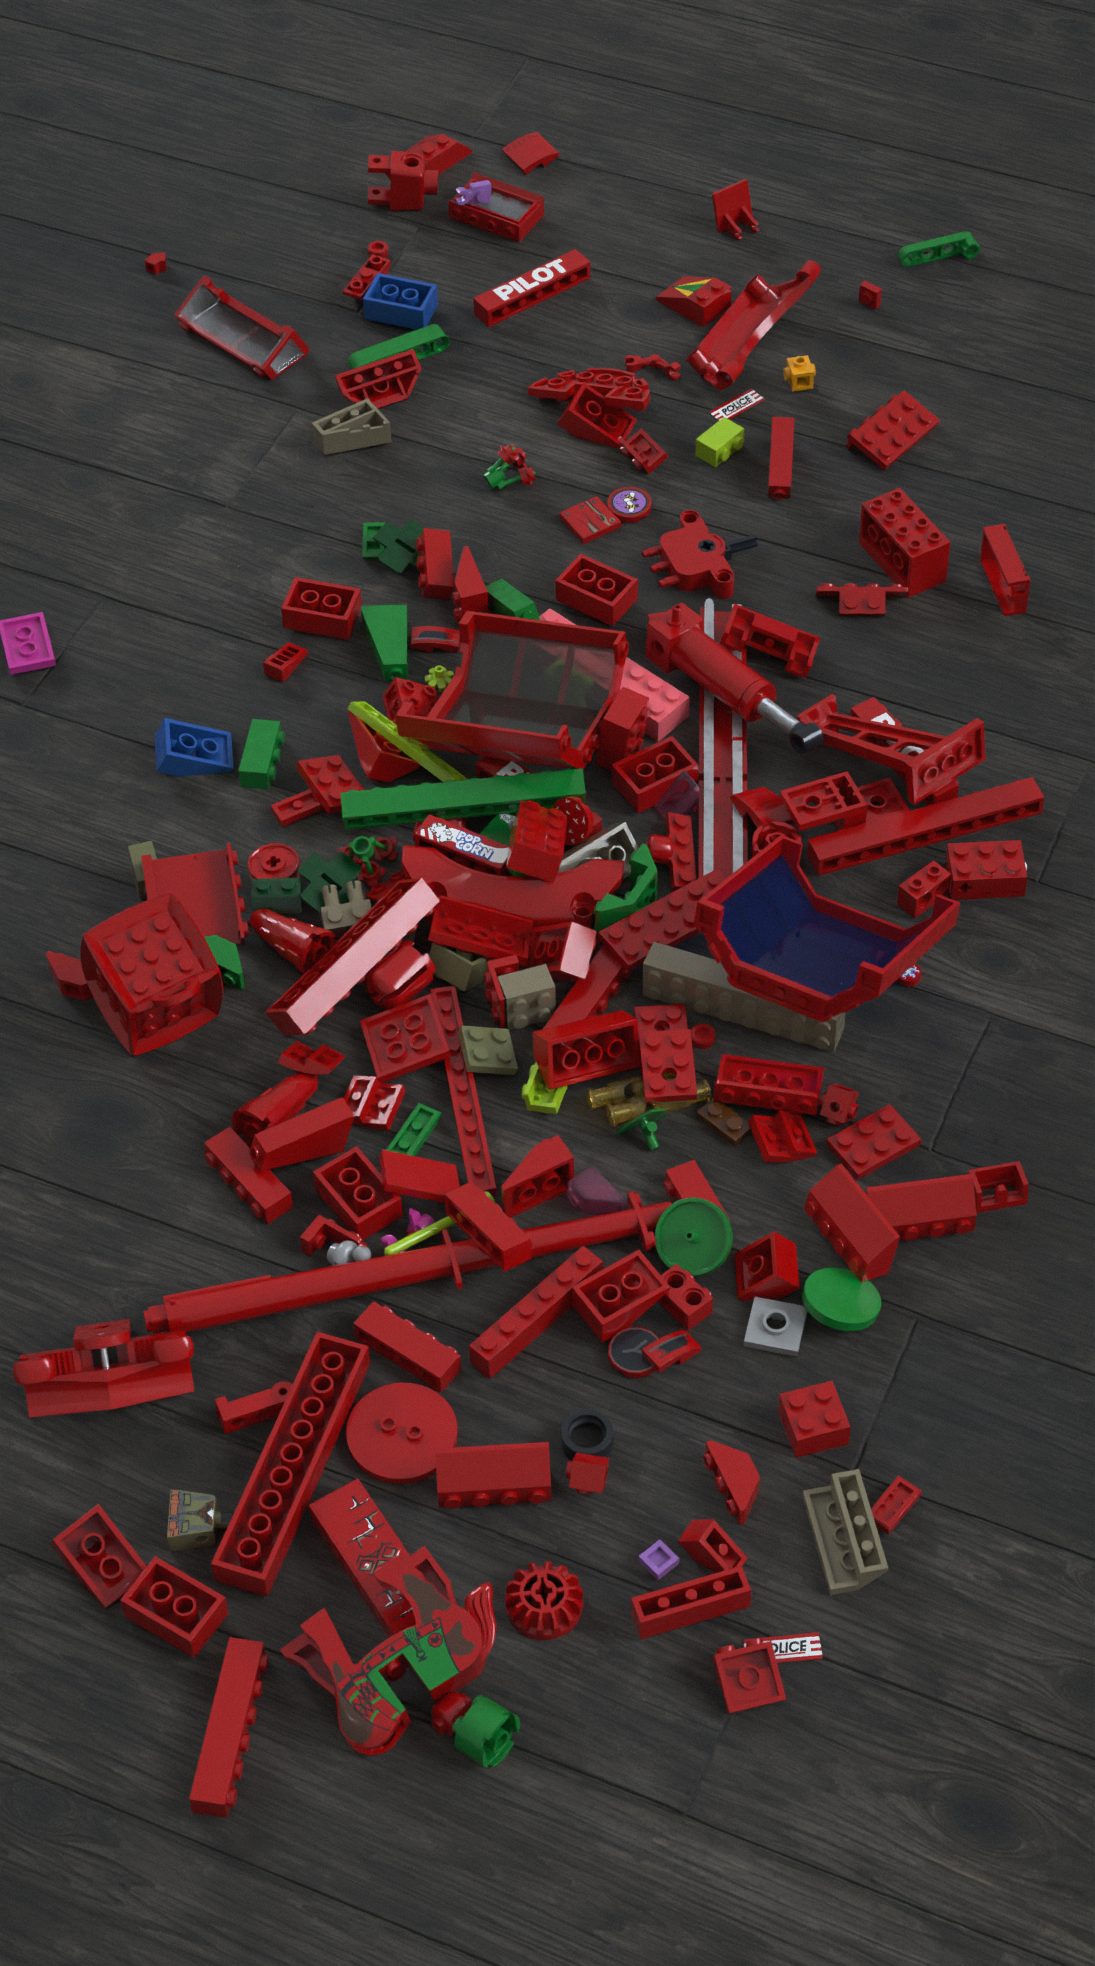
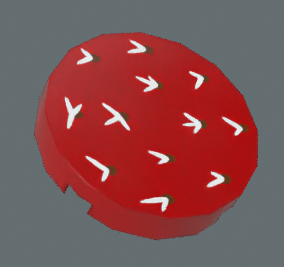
M565 797L559 799L552 806V808L568 815L565 835L566 845L573 846L585 842L593 830L594 819L591 809L588 805H584L579 797Z

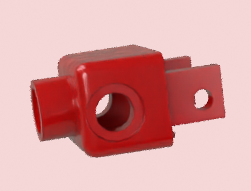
M392 151L391 156L369 155L368 173H385L390 179V187H368V204L390 205V211L421 210L424 206V195H437L438 170H425V156L423 154Z

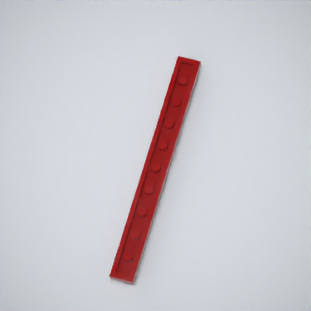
M449 986L430 989L452 1054L451 1057L443 1061L467 1182L472 1181L479 1189H483L491 1195H496V1184L473 1072H467L458 1034L460 1027L463 1026L456 987Z

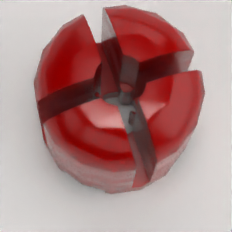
M402 941L398 947L391 950L367 972L366 979L364 980L367 993H370L369 997L382 1009L389 1010L410 1002L434 980L433 973L436 972L433 961L427 953L422 955L413 948L414 942Z

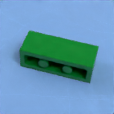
M252 719L239 767L241 787L269 790L271 780H275V763L280 761L281 750L279 748L285 742V732L281 731L280 721Z

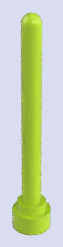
M485 1191L487 1197L495 1203V1200L492 1197V1195L489 1192ZM447 1216L387 1246L384 1249L385 1255L399 1253L456 1223Z

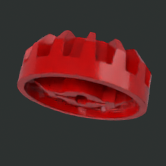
M545 1561V1564L542 1566H536L534 1562H531L526 1570L518 1569L514 1573V1579L508 1581L506 1586L505 1607L507 1617L518 1632L529 1638L552 1640L562 1637L577 1625L583 1612V1589L579 1585L578 1577L576 1574H569L568 1568L563 1564L559 1567H554L552 1561ZM547 1575L559 1580L563 1587L556 1588L553 1582L547 1580ZM537 1576V1582L533 1584L531 1590L524 1591L526 1584ZM542 1591H544L546 1597V1605H544V1600L542 1599ZM564 1593L562 1600L557 1604V1594ZM525 1597H531V1605L526 1601Z

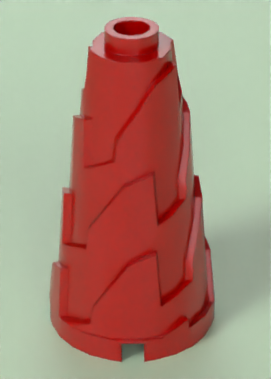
M258 909L250 916V925L254 929V933L262 937L277 953L296 966L302 974L308 971L337 942L333 938L337 936L327 929L303 923L294 918H287L269 909Z
M297 1072L290 1077L284 1078L273 1088L265 1090L256 1098L251 1099L233 1113L231 1123L234 1132L238 1136L242 1133L246 1138L244 1142L250 1148L255 1134L292 1119L306 1106L305 1103L318 1089V1076L316 1074Z

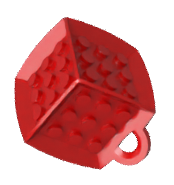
M168 893L125 909L84 933L81 942L80 959L86 982L106 1022L131 1056L140 1055L171 1043L198 1029L219 1015L224 993L220 969L198 926L174 894Z

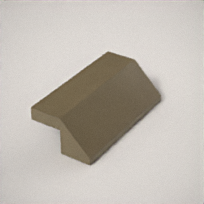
M859 1469L831 1474L830 1486L803 1490L802 1497L830 1595L859 1590L888 1571L887 1561Z

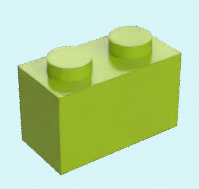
M723 417L696 439L695 456L717 467L735 451L742 448L745 441L744 428Z

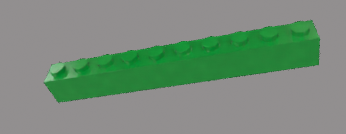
M575 768L553 772L546 770L533 774L519 773L513 776L496 775L492 778L483 779L470 778L463 781L447 780L443 783L433 784L426 782L413 786L398 785L393 788L376 787L371 790H350L341 793L342 818L344 829L350 830L424 822L429 814L444 820L517 813L521 800L526 802L534 801L542 807L552 809V806L559 799L574 796L582 799L581 802L586 805V791L583 769Z

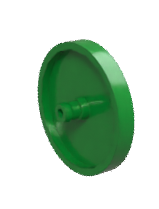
M701 1198L681 1199L670 1205L659 1218L655 1230L656 1249L662 1261L669 1268L678 1264L684 1271H689L692 1276L709 1274L719 1268L730 1253L733 1242L731 1223L725 1212L713 1202Z
M824 1268L817 1270L807 1278L802 1291V1300L807 1311L822 1324L838 1330L858 1331L865 1329L876 1321L881 1309V1297L875 1286L869 1280L861 1282L855 1273L847 1269Z

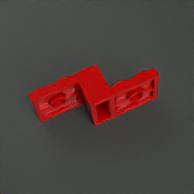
M848 771L780 791V798L799 831L834 821L838 830L847 829L862 823L876 821L884 817L909 811L890 778L857 787ZM813 802L817 806L812 807L807 805V803ZM873 802H878V803L883 804V805H881V806H875V805H873L872 803H873Z
M685 1004L635 1007V1018L638 1019L640 1076H643L645 1103L697 1100L691 1030L688 1029ZM661 1023L669 1027L668 1031H656L655 1029ZM670 1074L676 1076L673 1080H665L662 1077L663 1075Z

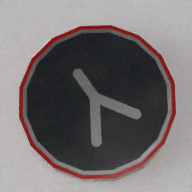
M629 1327L620 1330L612 1337L609 1343L608 1359L611 1366L629 1378H642L652 1374L655 1368L642 1356V1349L658 1340L659 1337L652 1331L642 1327Z

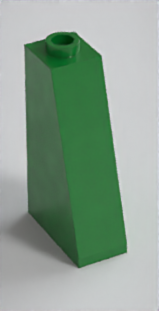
M407 605L361 606L362 626L384 680L393 681L395 677L408 680Z

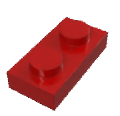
M311 789L271 805V812L282 827L325 810Z

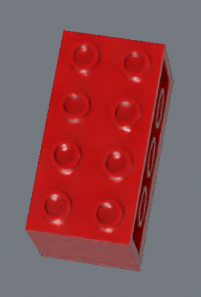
M901 488L862 503L859 544L895 584H902L903 587H908V598L946 582L950 541Z

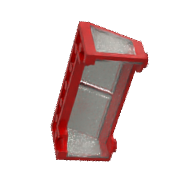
M205 275L174 314L179 321L178 325L184 331L189 332L191 330L253 368L252 371L261 378L266 376L273 380L304 358L310 351L309 347L293 328L288 325L281 327L229 296L222 288L215 287L212 284L213 281Z

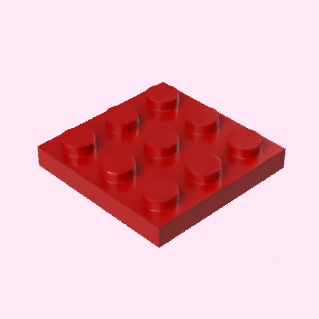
M431 994L360 1020L376 1076L380 1083L452 1056Z

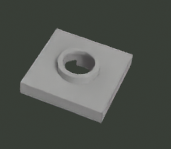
M754 1297L745 1334L744 1347L797 1357L807 1317V1309L802 1305ZM773 1317L772 1320H780L782 1322L785 1320L786 1325L781 1329H772L767 1325L766 1320Z

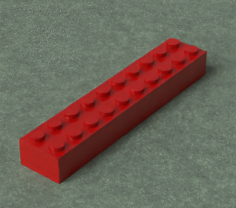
M316 1332L212 1560L211 1566L214 1581L268 1597L370 1366L368 1346Z

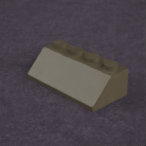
M626 822L613 823L589 837L585 842L565 852L557 873L573 869L592 859L625 861L623 879L627 878L631 872V865H629L630 856L639 848Z

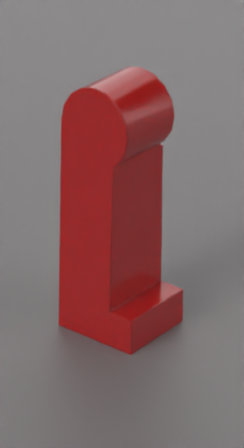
M285 1381L278 1382L272 1389L270 1388L230 1402L227 1401L226 1396L215 1399L216 1414L224 1434L226 1435L279 1416L292 1384Z

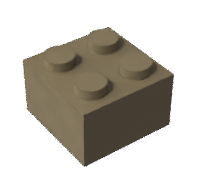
M546 964L497 976L505 1000V1025L507 1029H520L528 1025L549 1021L556 1011L555 984Z

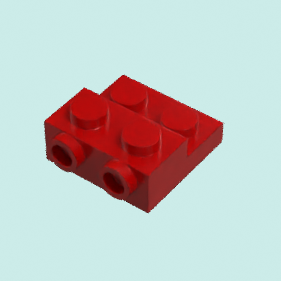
M762 1638L753 1639L745 1642L746 1647L735 1649L734 1645L718 1648V1654L712 1656L718 1684L721 1686L728 1714L786 1700L771 1641L763 1643Z

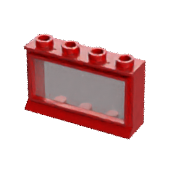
M473 172L471 180L464 188L469 189V183L489 180L492 184L491 202L471 205L468 201L464 205H458L455 198H460L463 194H457L452 200H448L449 217L520 242L544 216V196Z

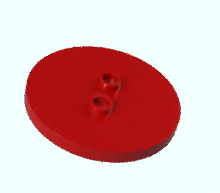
M415 1383L388 1384L365 1395L353 1408L346 1426L348 1450L357 1466L377 1480L394 1484L418 1482L436 1473L435 1449L456 1447L458 1440L456 1416L446 1399L426 1386Z

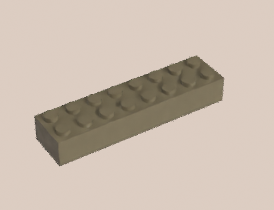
M653 942L643 963V996L672 1005L685 1004L687 1009L700 1014H707L720 1018L723 1021L734 1022L747 1028L761 1030L771 1035L808 1044L821 1050L835 1052L844 1031L845 1013H840L822 1023L732 987L726 978L728 976L721 963L717 964L715 959ZM814 989L829 996H834V994Z

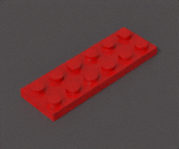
M715 869L599 931L598 939L627 971H630L644 963L653 942L674 947L700 933L694 926L697 902L723 882L726 877L718 869ZM741 893L732 899L739 911L747 907L748 901ZM726 905L724 906L723 920L731 916Z

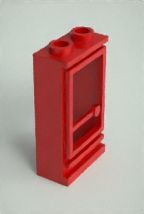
M1006 524L983 527L979 561L1004 616L1026 613L1031 579L1029 576H1026L1027 573L1024 571L1025 568L1006 529Z

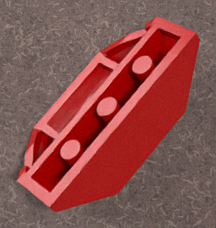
M436 134L427 136L404 152L423 154L425 156V170H438L439 175L471 154L472 149L449 136Z
M414 349L337 374L334 377L344 398L354 404L368 398L377 409L408 399L422 368Z

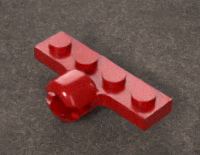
M668 812L665 817L666 836L649 835V840L645 844L648 846L655 864L668 866L670 870L671 892H674L697 880L691 816Z

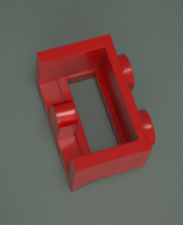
M1020 1161L968 1170V1174H972L976 1213L1027 1204L1029 1183ZM1014 1185L1015 1190L1007 1192L1005 1186ZM995 1188V1194L982 1196V1190Z

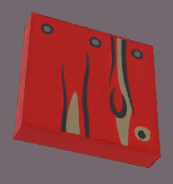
M597 496L559 513V519L583 544L621 528V521Z

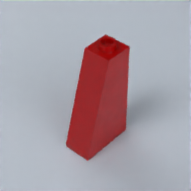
M772 417L768 497H774L775 499L790 498L794 418Z
M344 1098L336 1099L255 1134L249 1149L252 1161L256 1162L259 1169L264 1171L344 1152L355 1115Z

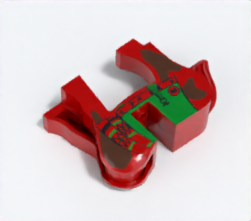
M425 1546L404 1561L397 1555L373 1572L381 1587L398 1594L409 1604L413 1610L416 1625L391 1636L355 1665L346 1651L326 1609L323 1608L300 1625L304 1631L303 1634L280 1649L289 1664L296 1665L305 1670L316 1685L336 1700L338 1723L342 1734L355 1751L365 1755H380L390 1751L412 1723L406 1709L387 1682L399 1680L405 1675V1669L410 1667L433 1701L437 1703L446 1694L458 1691L474 1681L482 1673L486 1665L487 1656L494 1645L497 1625L493 1609L492 1585L489 1582L483 1583L466 1596L464 1608L459 1607L450 1580Z

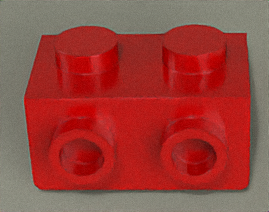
M642 428L627 441L621 436L618 438L622 445L619 449L627 458L630 456L633 458L631 461L639 471L643 468L650 474L668 458L666 452Z

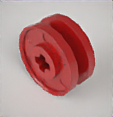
M270 843L261 846L252 853L248 861L250 881L254 878L256 880L258 878H301V875L296 872L300 868L296 851L290 846L281 843Z

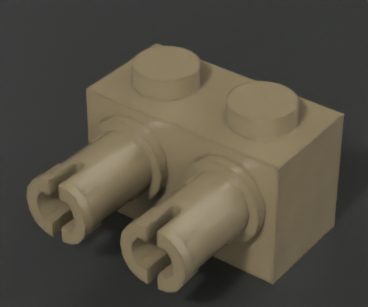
M352 881L346 883L349 903L344 904L339 903L336 885H330L331 893H329L328 885L321 888L325 907H321L323 929H327L337 936L333 937L334 940L340 939L371 909L370 899L364 900L361 881H355V889L353 888Z

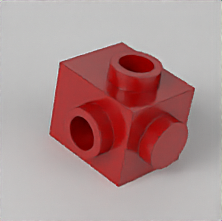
M576 1452L573 1461L568 1460L565 1477L570 1478L569 1488H575L577 1492L582 1494L602 1493L606 1486L610 1458Z

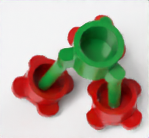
M500 445L501 449L497 454L501 458L483 474L490 488L498 487L501 490L505 486L518 481H522L523 486L530 484L531 488L534 487L532 481L536 480V473L532 470V467L527 468L525 452L521 448L516 449L514 445H507L506 447ZM510 465L515 468L523 467L518 469L520 476L503 481L506 478L503 471Z
M359 836L344 848H339L337 853L343 851L357 864H363L361 867L362 871L357 875L359 881H364L370 887L378 884L382 876L386 875V870L384 867L379 868L376 862H370L369 858L375 851L374 856L378 861L383 859L395 860L398 856L396 852L398 840L393 836L389 839L379 837L376 840L374 837Z

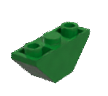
M217 935L204 937L218 964L222 981L228 986H234L243 990L245 987L243 972L236 944Z

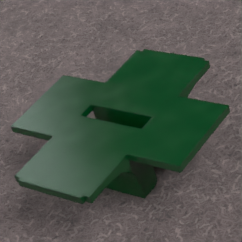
M409 519L400 530L386 521L373 537L375 541L386 547L378 558L379 562L397 574H401L409 563L417 568L419 550H416L415 544L417 537L421 536L424 527Z
M339 851L329 863L313 852L296 871L310 882L307 888L300 894V897L320 914L321 907H325L321 888L328 885L329 893H331L330 885H336L339 903H349L345 885L353 881L362 871V868L343 851Z

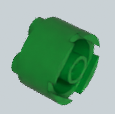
M478 1695L473 1700L471 1708L465 1716L458 1717L453 1725L452 1731L456 1733L455 1748L485 1768H488V1765L495 1767L511 1750L514 1742L510 1739L513 1731L518 1734L520 1719L517 1715L490 1698Z

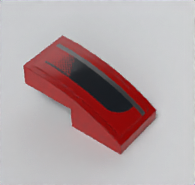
M436 626L412 627L409 647L429 653L433 651L434 647L456 653L459 648L460 632L455 629Z
M684 1329L668 1334L642 1349V1356L660 1373L675 1362L681 1365L702 1351V1347Z

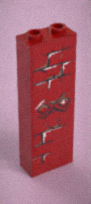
M356 1479L309 1504L311 1521L388 1638L408 1627L416 1625L414 1613L409 1604L398 1594L381 1587L373 1572L397 1555L402 1561L410 1557V1555L360 1480Z

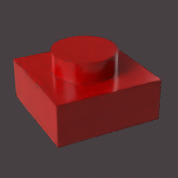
M863 281L859 287V302L876 310L881 305L882 288Z

